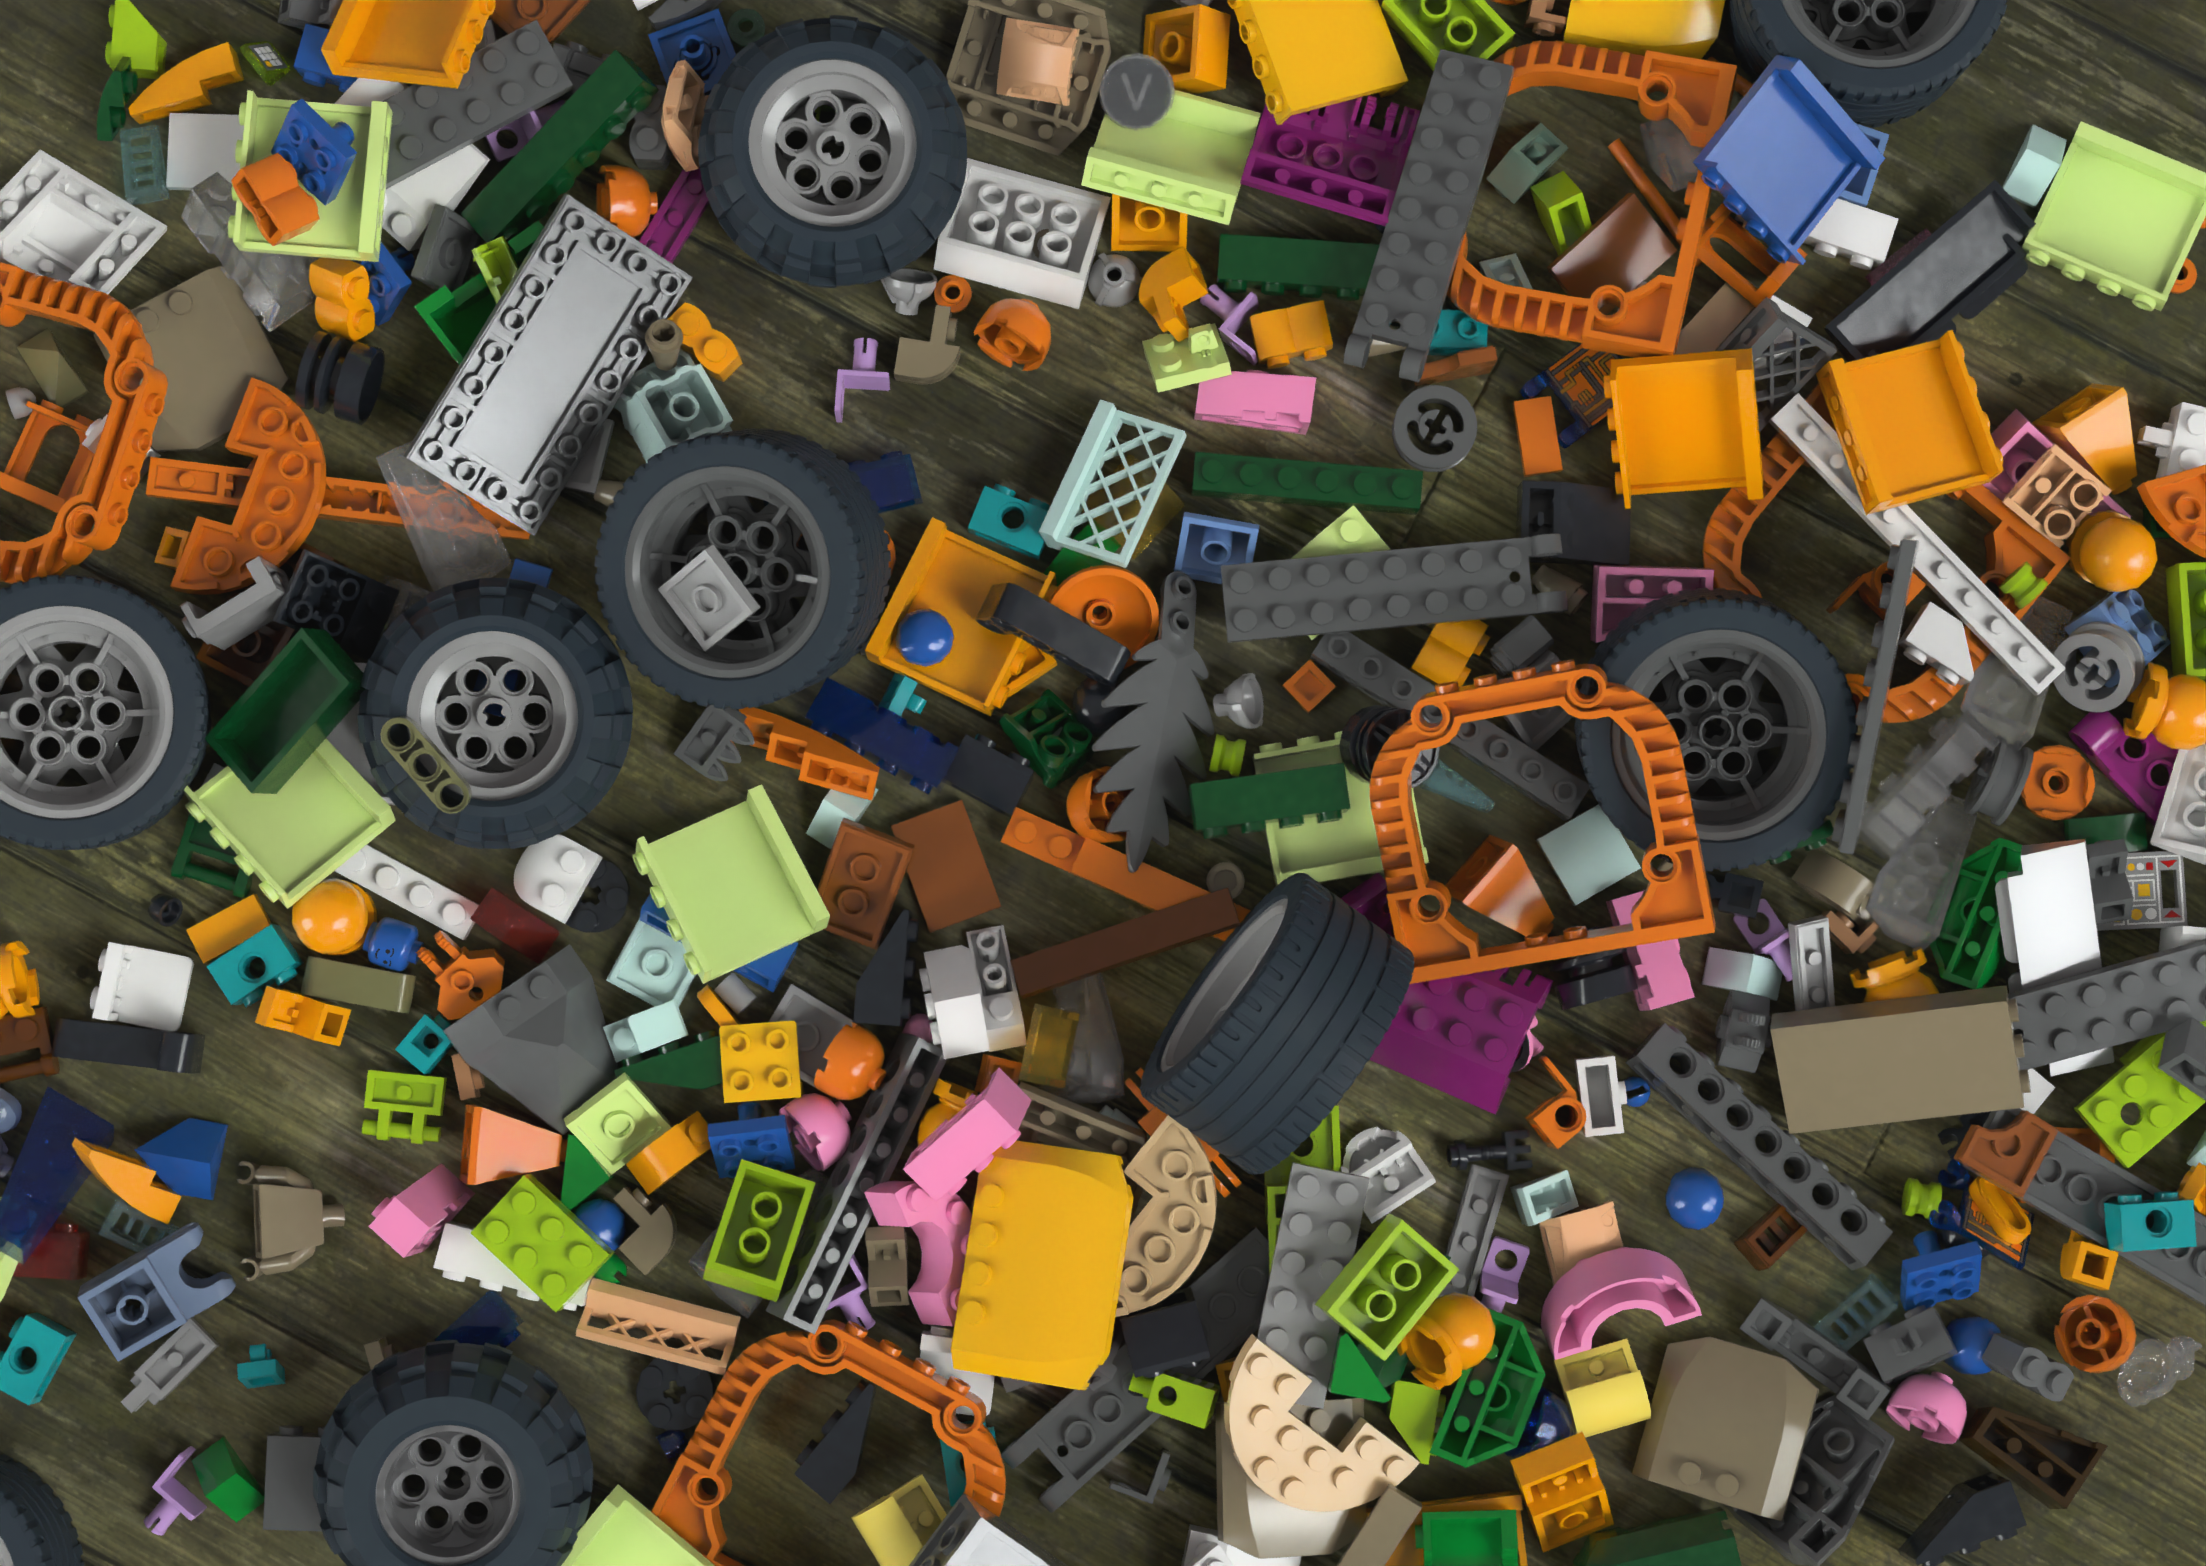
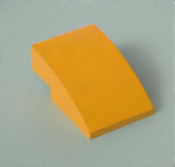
M1583 1432L1510 1460L1525 1507L1543 1553L1614 1524L1604 1485L1599 1477L1594 1456Z

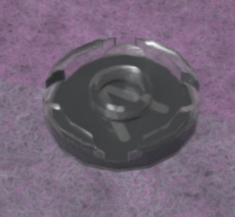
M1140 53L1124 55L1110 64L1101 78L1099 87L1101 107L1108 118L1121 128L1134 131L1151 128L1162 121L1172 108L1175 95L1173 78L1165 66L1153 56Z

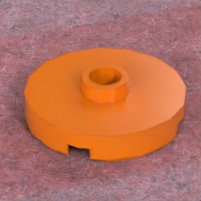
M2062 745L2042 747L2034 752L2031 770L2020 799L2025 808L2039 818L2049 821L2070 819L2086 808L2092 800L2095 789L2093 769L2089 762L2087 763L2081 754L2073 748ZM2052 776L2059 780L2060 786L2057 790H2052L2048 782Z

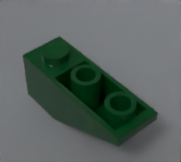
M716 1029L695 1035L696 1043L681 1047L680 1041L659 1047L660 1055L645 1060L642 1053L621 1060L623 1067L614 1070L616 1078L625 1072L631 1080L701 1090L722 1084L720 1035H718Z

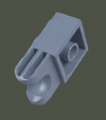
M191 1222L80 1286L77 1298L118 1362L185 1324L188 1319L223 1300L236 1287L233 1277L226 1272H219L211 1277L200 1279L189 1276L183 1270L181 1265L182 1259L200 1245L204 1231L199 1223ZM127 1300H139L141 1302L140 1308L135 1309L134 1305L128 1307L126 1305Z

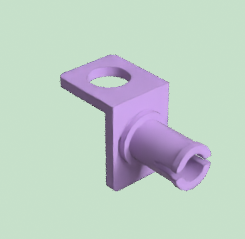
M562 99L551 105L534 110L485 136L496 161L502 162L513 158L563 106L565 101ZM501 130H511L514 132L518 139L517 145L510 149L501 147L496 139L498 132Z
M1216 284L1211 285L1208 288L1211 294L1202 296L1200 303L1224 320V323L1219 328L1222 340L1251 364L1255 365L1258 362L1256 352L1234 334L1258 308L1257 296L1250 292L1242 302L1237 303L1219 289Z
M864 338L855 339L853 369H838L835 397L836 422L842 423L845 388L890 390L889 373L875 372L878 342L875 339L867 338L866 353H864Z
M1760 899L1757 912L1763 913L1769 920V927L1765 933H1752L1748 927L1749 918L1735 915L1733 921L1755 954H1770L1785 976L1786 981L1789 982L1792 980L1789 930L1784 928L1765 899Z
M1499 1236L1493 1238L1480 1274V1292L1484 1294L1481 1303L1486 1308L1502 1313L1505 1302L1517 1304L1519 1299L1518 1282L1530 1252L1528 1246ZM1501 1250H1511L1516 1254L1517 1263L1515 1266L1503 1269L1496 1264L1495 1256Z
M853 1254L849 1264L857 1280L836 1290L827 1310L834 1306L840 1307L847 1321H852L862 1326L858 1319L860 1317L865 1328L868 1330L876 1323L860 1297L861 1292L868 1288V1278Z
M192 1446L181 1452L152 1486L163 1498L143 1521L149 1529L153 1523H157L160 1519L151 1531L156 1535H164L167 1528L180 1513L192 1521L207 1508L202 1501L173 1477L196 1450Z

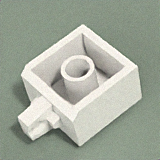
M2181 402L2171 408L2169 422H2164L2161 429L2150 426L2140 428L2137 444L2157 449L2155 456L2160 458L2156 479L2206 465V407Z
M959 945L923 952L926 968L919 969L923 992L931 991V993L924 994L928 1020L936 1019V1022L929 1023L933 1045L941 1044L944 1059L990 1051L970 948Z

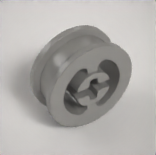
M2090 622L2074 630L2057 647L2054 656L2066 669L2053 682L2063 698L2073 706L2089 712L2109 711L2122 704L2141 683L2145 670L2143 652L2134 637L2123 628L2108 622ZM2083 646L2093 647L2077 665V649ZM2119 669L2120 680L2118 686L2102 687Z

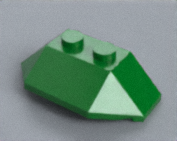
M1999 837L1992 841L1991 845L1976 851L1955 864L1926 934L1939 968L1938 971L1943 980L1971 990L1980 989L2004 967L2006 958L2003 950L1995 887L2000 879L2007 878L2008 872L2023 871L2021 844Z
M1489 1308L1487 1309L1490 1311L1496 1328L1492 1349L1478 1365L1462 1370V1375L1458 1379L1429 1452L1465 1468L1518 1447L1546 1376L1524 1323Z

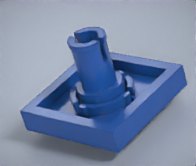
M719 9L648 34L666 84L668 85L669 77L677 61L686 60L698 76L701 75L702 78H705L709 74V78L703 81L705 83L704 95H710L714 84L718 83L723 73L730 66L731 60L736 56ZM716 48L720 50V54L718 56Z
M303 99L291 105L271 150L272 154L279 153L286 161L293 165L297 173V179L325 206L336 199L357 154L350 146L355 139L350 126L341 121L331 127Z
M381 242L379 262L351 260L363 265L368 273L370 282L368 299L373 305L375 324L377 326L390 320L412 284L405 271L414 268L415 260L412 253L402 258V255L409 252L404 246L389 253Z
M747 1101L737 1107L738 1121L708 1124V1139L719 1178L729 1177L735 1179L741 1159L781 1172L795 1169V1156L785 1115L761 1118V1104Z
M1924 1231L1913 1238V1243L1920 1256L1902 1260L1900 1300L1904 1310L1908 1311L1925 1305L1926 1309H1928L1937 1302L1952 1298L1962 1300L1970 1297L1975 1292H1979L1982 1252L1978 1242L1973 1241L1942 1250L1935 1231Z

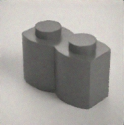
M656 85L659 91L652 97L650 105L634 116L636 122L631 129L629 145L631 154L639 169L665 171L669 166L672 152L664 137L661 123L666 87L665 85Z
M1529 615L1490 648L1492 657L1489 661L1502 676L1508 673V675L1513 677L1512 671L1526 668L1554 645V640L1534 616Z
M1995 1333L1982 1356L1983 1362L1991 1370L2010 1378L2017 1385L2051 1401H2062L2074 1378L2072 1371L2066 1365L2047 1357L2042 1351L2003 1333Z

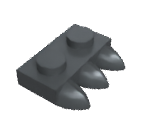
M714 705L707 707L676 749L674 755L711 780L727 781L728 774L720 760L728 763H740L742 761L740 753L733 742L741 745H753L755 743L751 730L744 722L747 717L737 709H731V707L726 709L714 708Z

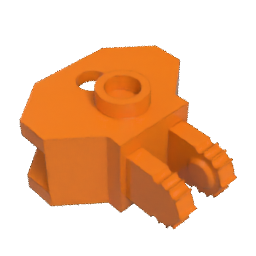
M439 930L434 935L436 942L452 958L443 964L432 951L425 947H421L416 953L420 960L436 975L435 981L440 985L437 1010L448 1020L461 1019L501 991L505 959L495 949L469 951L465 946L460 948L446 933ZM479 987L482 991L474 992L472 988Z

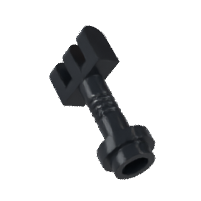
M1529 1129L1501 1132L1502 1143L1488 1146L1466 1147L1463 1139L1455 1140L1453 1144L1447 1145L1446 1148L1448 1165L1450 1168L1456 1167L1460 1171L1467 1169L1468 1162L1504 1159L1505 1170L1533 1168L1532 1160L1530 1159L1517 1161V1154L1530 1153L1531 1145L1516 1146L1515 1143L1516 1138L1526 1139L1530 1137Z

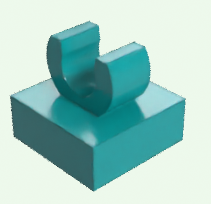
M895 673L878 707L897 716H901L905 708L914 713L921 714L927 700L913 694L918 682L905 675Z
M266 1344L250 1345L251 1362L237 1364L238 1380L247 1389L286 1384L285 1368L276 1359H272L271 1349H266Z

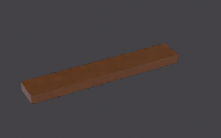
M1227 887L1010 960L1020 995L1025 999L1239 927L1241 924L1230 890Z

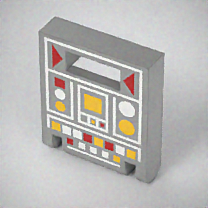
M2169 851L2128 853L2125 873L2134 897L2131 919L2097 925V930L2188 926L2183 856ZM2173 870L2175 908H2163L2161 871Z

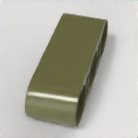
M397 716L388 720L383 725L380 736L384 747L442 812L453 814L462 811L470 803L472 791L468 782L414 720L406 716ZM401 723L409 728L411 737L406 745L400 746L392 742L390 729L394 724ZM429 754L435 758L437 769L433 775L426 776L417 770L416 760L419 755ZM455 784L462 789L464 797L459 805H448L443 800L442 790L446 785Z
M308 956L301 994L409 1014L417 976Z

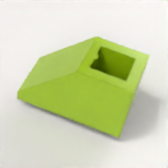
M115 0V5H110L109 25L113 28L112 42L108 41L106 44L105 57L107 64H110L109 67L114 71L123 56L131 57L132 71L137 72L138 78L158 79L165 73L167 42L130 0Z
M1401 1378L1391 1384L1389 1393L1391 1399L1388 1401L1386 1415L1419 1462L1429 1465L1430 1455L1436 1456L1429 1452L1437 1435L1434 1432L1436 1417L1442 1418L1444 1414L1446 1395L1440 1394L1441 1389H1432L1420 1381Z

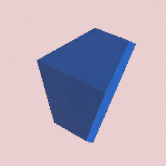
M188 1118L138 1147L135 1151L149 1167L156 1171L158 1177L176 1193L213 1200L228 1124Z

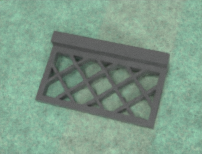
M1768 297L1753 310L1716 350L1752 348L1753 362L1757 358L1766 356V368L1754 370L1755 381L1767 378V389L1756 392L1757 402L1767 400V406L1758 413L1759 432L1837 352L1833 343L1782 312L1778 304ZM1786 327L1792 330L1793 340L1774 344V340ZM1813 346L1820 348L1813 358L1800 360V349ZM1793 351V362L1774 366L1775 354ZM1793 373V379L1787 385L1774 388L1775 376Z

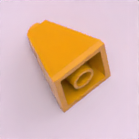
M2092 383L2032 422L2050 441L2058 445L2092 475L2112 490V495L2119 494L2132 486L2131 479L2137 476L2128 397L2124 387Z

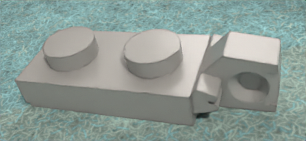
M193 1317L188 1319L134 1372L135 1376L130 1381L135 1385V1388L121 1403L132 1413L139 1410L148 1400L153 1405L164 1400L219 1346L218 1342Z

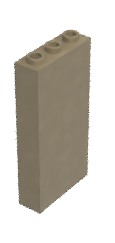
M2007 985L1772 1014L1770 1031L1789 1134L2024 1108V1093H2031L2028 1069L2020 1070L2018 1058L2025 1057L2022 1034L2014 1035L2012 1022H2019L2016 998H2008Z

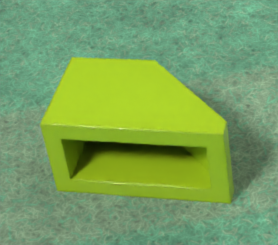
M1564 171L1530 187L1538 216L1559 256L1592 226L1582 191Z

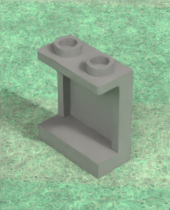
M260 556L246 563L256 582L255 585L211 612H207L186 601L180 605L185 614V617L182 618L183 625L193 638L198 637L207 645L212 644L223 650L229 648L273 621L290 581L285 571Z

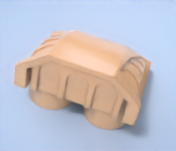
M1006 18L996 94L1069 106L1070 78L1073 75L1071 74L1072 61L1075 60L1073 54L1077 43L1076 37H1079L1080 29Z
M686 60L677 61L668 80L662 107L661 123L669 149L682 168L688 172L699 169L698 140L704 108L709 95H704L705 83Z
M2054 443L2016 483L2002 502L2031 527L2060 548L2064 544L2063 540H2067L2075 527L2080 525V521L2088 513L2090 514L2092 509L2098 506L2100 501L2104 499V495L2107 497L2112 490Z
M1613 1201L1604 1202V1204L1593 1208L1581 1209V1211L1571 1214L1566 1213L1563 1216L1550 1218L1538 1223L1553 1286L1578 1261L1624 1247Z

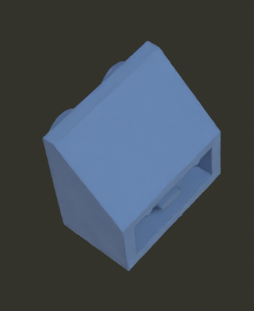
M2133 589L2109 593L2064 627L2067 634L2070 635L2078 627L2090 622L2115 624L2130 633L2137 641L2143 652L2145 666L2171 644L2162 624L2153 619L2144 606L2143 598ZM2083 646L2078 649L2085 656L2093 647ZM2119 669L2104 684L2106 687H2114L2119 683Z

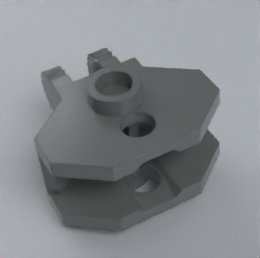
M1735 990L1729 991L1723 1014L1719 1016L1716 1025L1715 1036L1718 1040L1715 1065L1756 1073L1761 1055L1764 1053V1048H1770L1772 1043L1771 1025H1769L1771 1017L1769 1016L1770 998Z

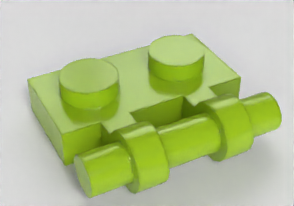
M368 1070L364 1108L378 1109L379 1113L378 1121L364 1119L362 1134L376 1136L377 1140L389 1141L392 1137L411 1139L412 1144L423 1145L425 1141L439 1142L441 1127L427 1126L426 1121L427 1115L443 1116L447 1077ZM393 1111L413 1113L412 1124L393 1122Z

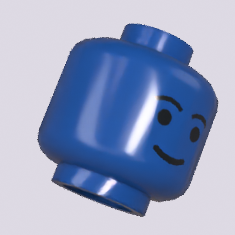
M384 917L379 923L373 922L364 941L363 950L368 952V959L371 963L401 972L407 968L410 962L417 964L419 957L416 952L423 947L424 943L418 941L419 934L416 926L391 917Z

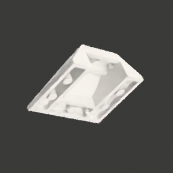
M39 150L0 190V262L17 266L31 273L95 289L109 294L167 231L165 224L42 150Z

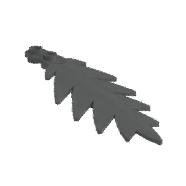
M1180 571L1167 575L1160 587L1161 606L1158 640L1145 645L1132 655L1134 661L1152 662L1122 681L1101 703L1103 708L1137 705V709L1117 721L1092 745L1093 751L1136 747L1118 760L1093 787L1094 793L1131 790L1118 805L1105 828L1107 833L1126 832V856L1128 869L1131 873L1136 872L1141 865L1151 839L1161 847H1166L1169 844L1168 818L1164 801L1184 817H1188L1192 813L1187 787L1178 763L1199 780L1207 777L1202 754L1188 721L1207 737L1215 733L1206 699L1195 677L1197 676L1201 680L1208 678V671L1201 656L1193 649L1197 590L1193 580L1187 574Z

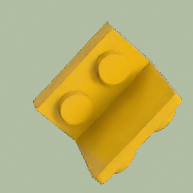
M795 1021L726 1025L719 1028L724 1103L799 1098L804 1095V1085L800 1080L797 1023Z

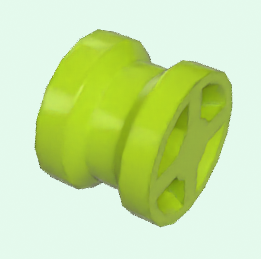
M2026 561L2010 574L1998 588L2003 593H2009L2014 598V605L2021 610L2045 589L2048 582L2044 578H2037L2032 573V566Z
M1216 734L1209 771L1218 772L1219 770L1229 771L1231 776L1239 777L1246 740L1230 741L1224 735Z
M1908 1178L1902 1195V1214L1913 1216L1917 1213L1922 1214L1925 1219L1935 1220L1938 1216L1942 1200L1941 1183L1930 1182L1926 1185L1921 1184L1918 1179Z

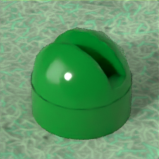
M614 1253L596 1272L594 1277L620 1285L621 1283L614 1275L618 1272L622 1276L627 1277L628 1269L625 1262Z

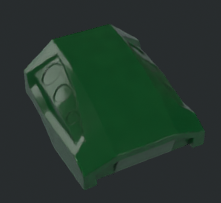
M1050 689L1045 690L1040 698L1011 715L1006 713L999 721L1004 733L1010 737L1021 756L1031 762L1029 766L1043 779V784L1050 789L1075 775L1091 759L1095 752L1092 750L1093 744L1091 743L1092 734L1090 730L1077 722L1073 710Z

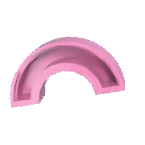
M887 1181L869 1188L864 1194L878 1225L911 1227L919 1239L922 1250L921 1269L916 1282L908 1290V1293L921 1323L954 1326L972 1219L969 1208L956 1193L952 1196L946 1193L936 1202L915 1181Z
M1620 1247L1616 1250L1603 1252L1578 1261L1553 1286L1542 1308L1541 1328L1554 1360L1592 1349V1337L1598 1326L1609 1316L1622 1310L1634 1308L1651 1310L1661 1317L1665 1326L1701 1316L1700 1307L1681 1269L1671 1259L1658 1252L1629 1247Z

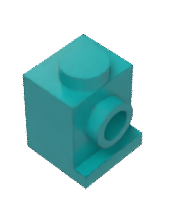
M440 1013L435 1018L431 1014H424L395 1050L423 1074H431L436 1065L453 1047L443 1032L453 1023ZM430 1034H435L439 1040L438 1045L433 1049L429 1048L426 1044V1038Z

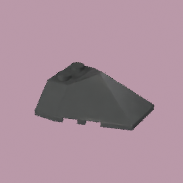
M570 944L443 1030L466 1064L474 1070H478L494 1082V1085L502 1091H506L522 1103L526 1109L561 1135L569 1131L564 1118L615 1080L614 1070L619 1069L603 1029L606 1026L592 975Z
M1835 1394L1815 1404L1784 1520L1779 1521L1728 1505L1725 1506L1740 1523L1791 1563L1804 1566H1820L1846 1540L1895 1439L1872 1420H1866L1836 1398Z

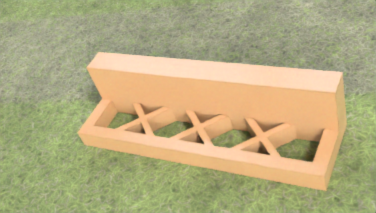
M592 1278L588 1287L586 1305L576 1330V1336L724 1375L736 1344L741 1317ZM591 1316L607 1320L611 1326L600 1329L588 1324ZM633 1328L642 1329L648 1336L641 1339L630 1337L627 1330ZM669 1338L680 1339L685 1346L678 1349L668 1347L664 1340ZM710 1347L724 1352L721 1360L704 1356L701 1350Z

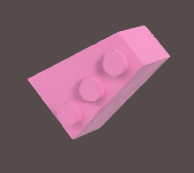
M1247 370V372L1231 371L1232 375L1199 382L1194 420L1302 435L1307 433L1311 421L1316 377L1278 375L1260 370Z
M1593 565L1591 641L1595 643L1604 641L1606 635L1612 629L1615 630L1621 620L1625 617L1628 618L1639 607L1642 609L1647 606V603L1655 599L1659 600L1662 596L1671 593L1676 595L1679 594V591L1696 590V588L1713 590L1714 570L1696 567Z
M1644 891L1606 901L1613 926L1632 923L1630 916L1632 907ZM1678 939L1626 947L1627 950L1622 953L1624 963L1631 964L1638 986V989L1633 990L1639 1011L1653 1010L1695 997L1688 972L1679 954L1680 946Z
M1000 1068L990 1076L991 1080L985 1090L977 1097L972 1093L964 1101L966 1106L949 1121L946 1119L911 1153L903 1168L936 1202L946 1193L952 1196L958 1192L966 1183V1176L972 1170H975L977 1173L981 1172L993 1160V1152L1000 1146L1003 1149L1009 1148L1021 1135L1018 1129L1032 1100Z
M441 1163L397 1196L386 1197L372 1212L371 1215L376 1219L369 1227L403 1258L424 1252L444 1230L445 1223L452 1221L475 1193Z

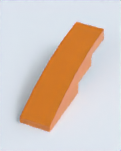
M755 707L739 709V712L747 717L744 722L754 737L755 743L749 746L767 750L766 761L800 770L798 779L800 781L872 801L880 767L845 745L790 719Z

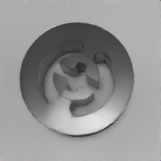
M1441 385L1425 386L1410 393L1398 407L1392 424V439L1400 457L1410 466L1425 472H1442L1458 465L1469 453L1477 434V419L1469 401L1458 391ZM1437 403L1451 409L1459 419L1461 432L1456 433L1453 431L1450 416L1446 415L1439 429L1444 434H1435L1429 445V448H1438L1444 444L1449 445L1451 450L1444 454L1431 455L1424 453L1416 448L1409 438L1407 426L1413 425L1416 428L1417 438L1422 443L1429 431V427L1425 423L1432 425L1440 412L1438 409H1433L1426 413H1420L1418 408L1425 404Z
M1997 736L1985 751L1976 768L1966 794L1964 811L1970 815L1978 811L1990 816L1992 824L2000 826L2010 815L2022 793L2031 770L2034 756L2033 749L2024 747L2018 750L2007 745L2005 737Z

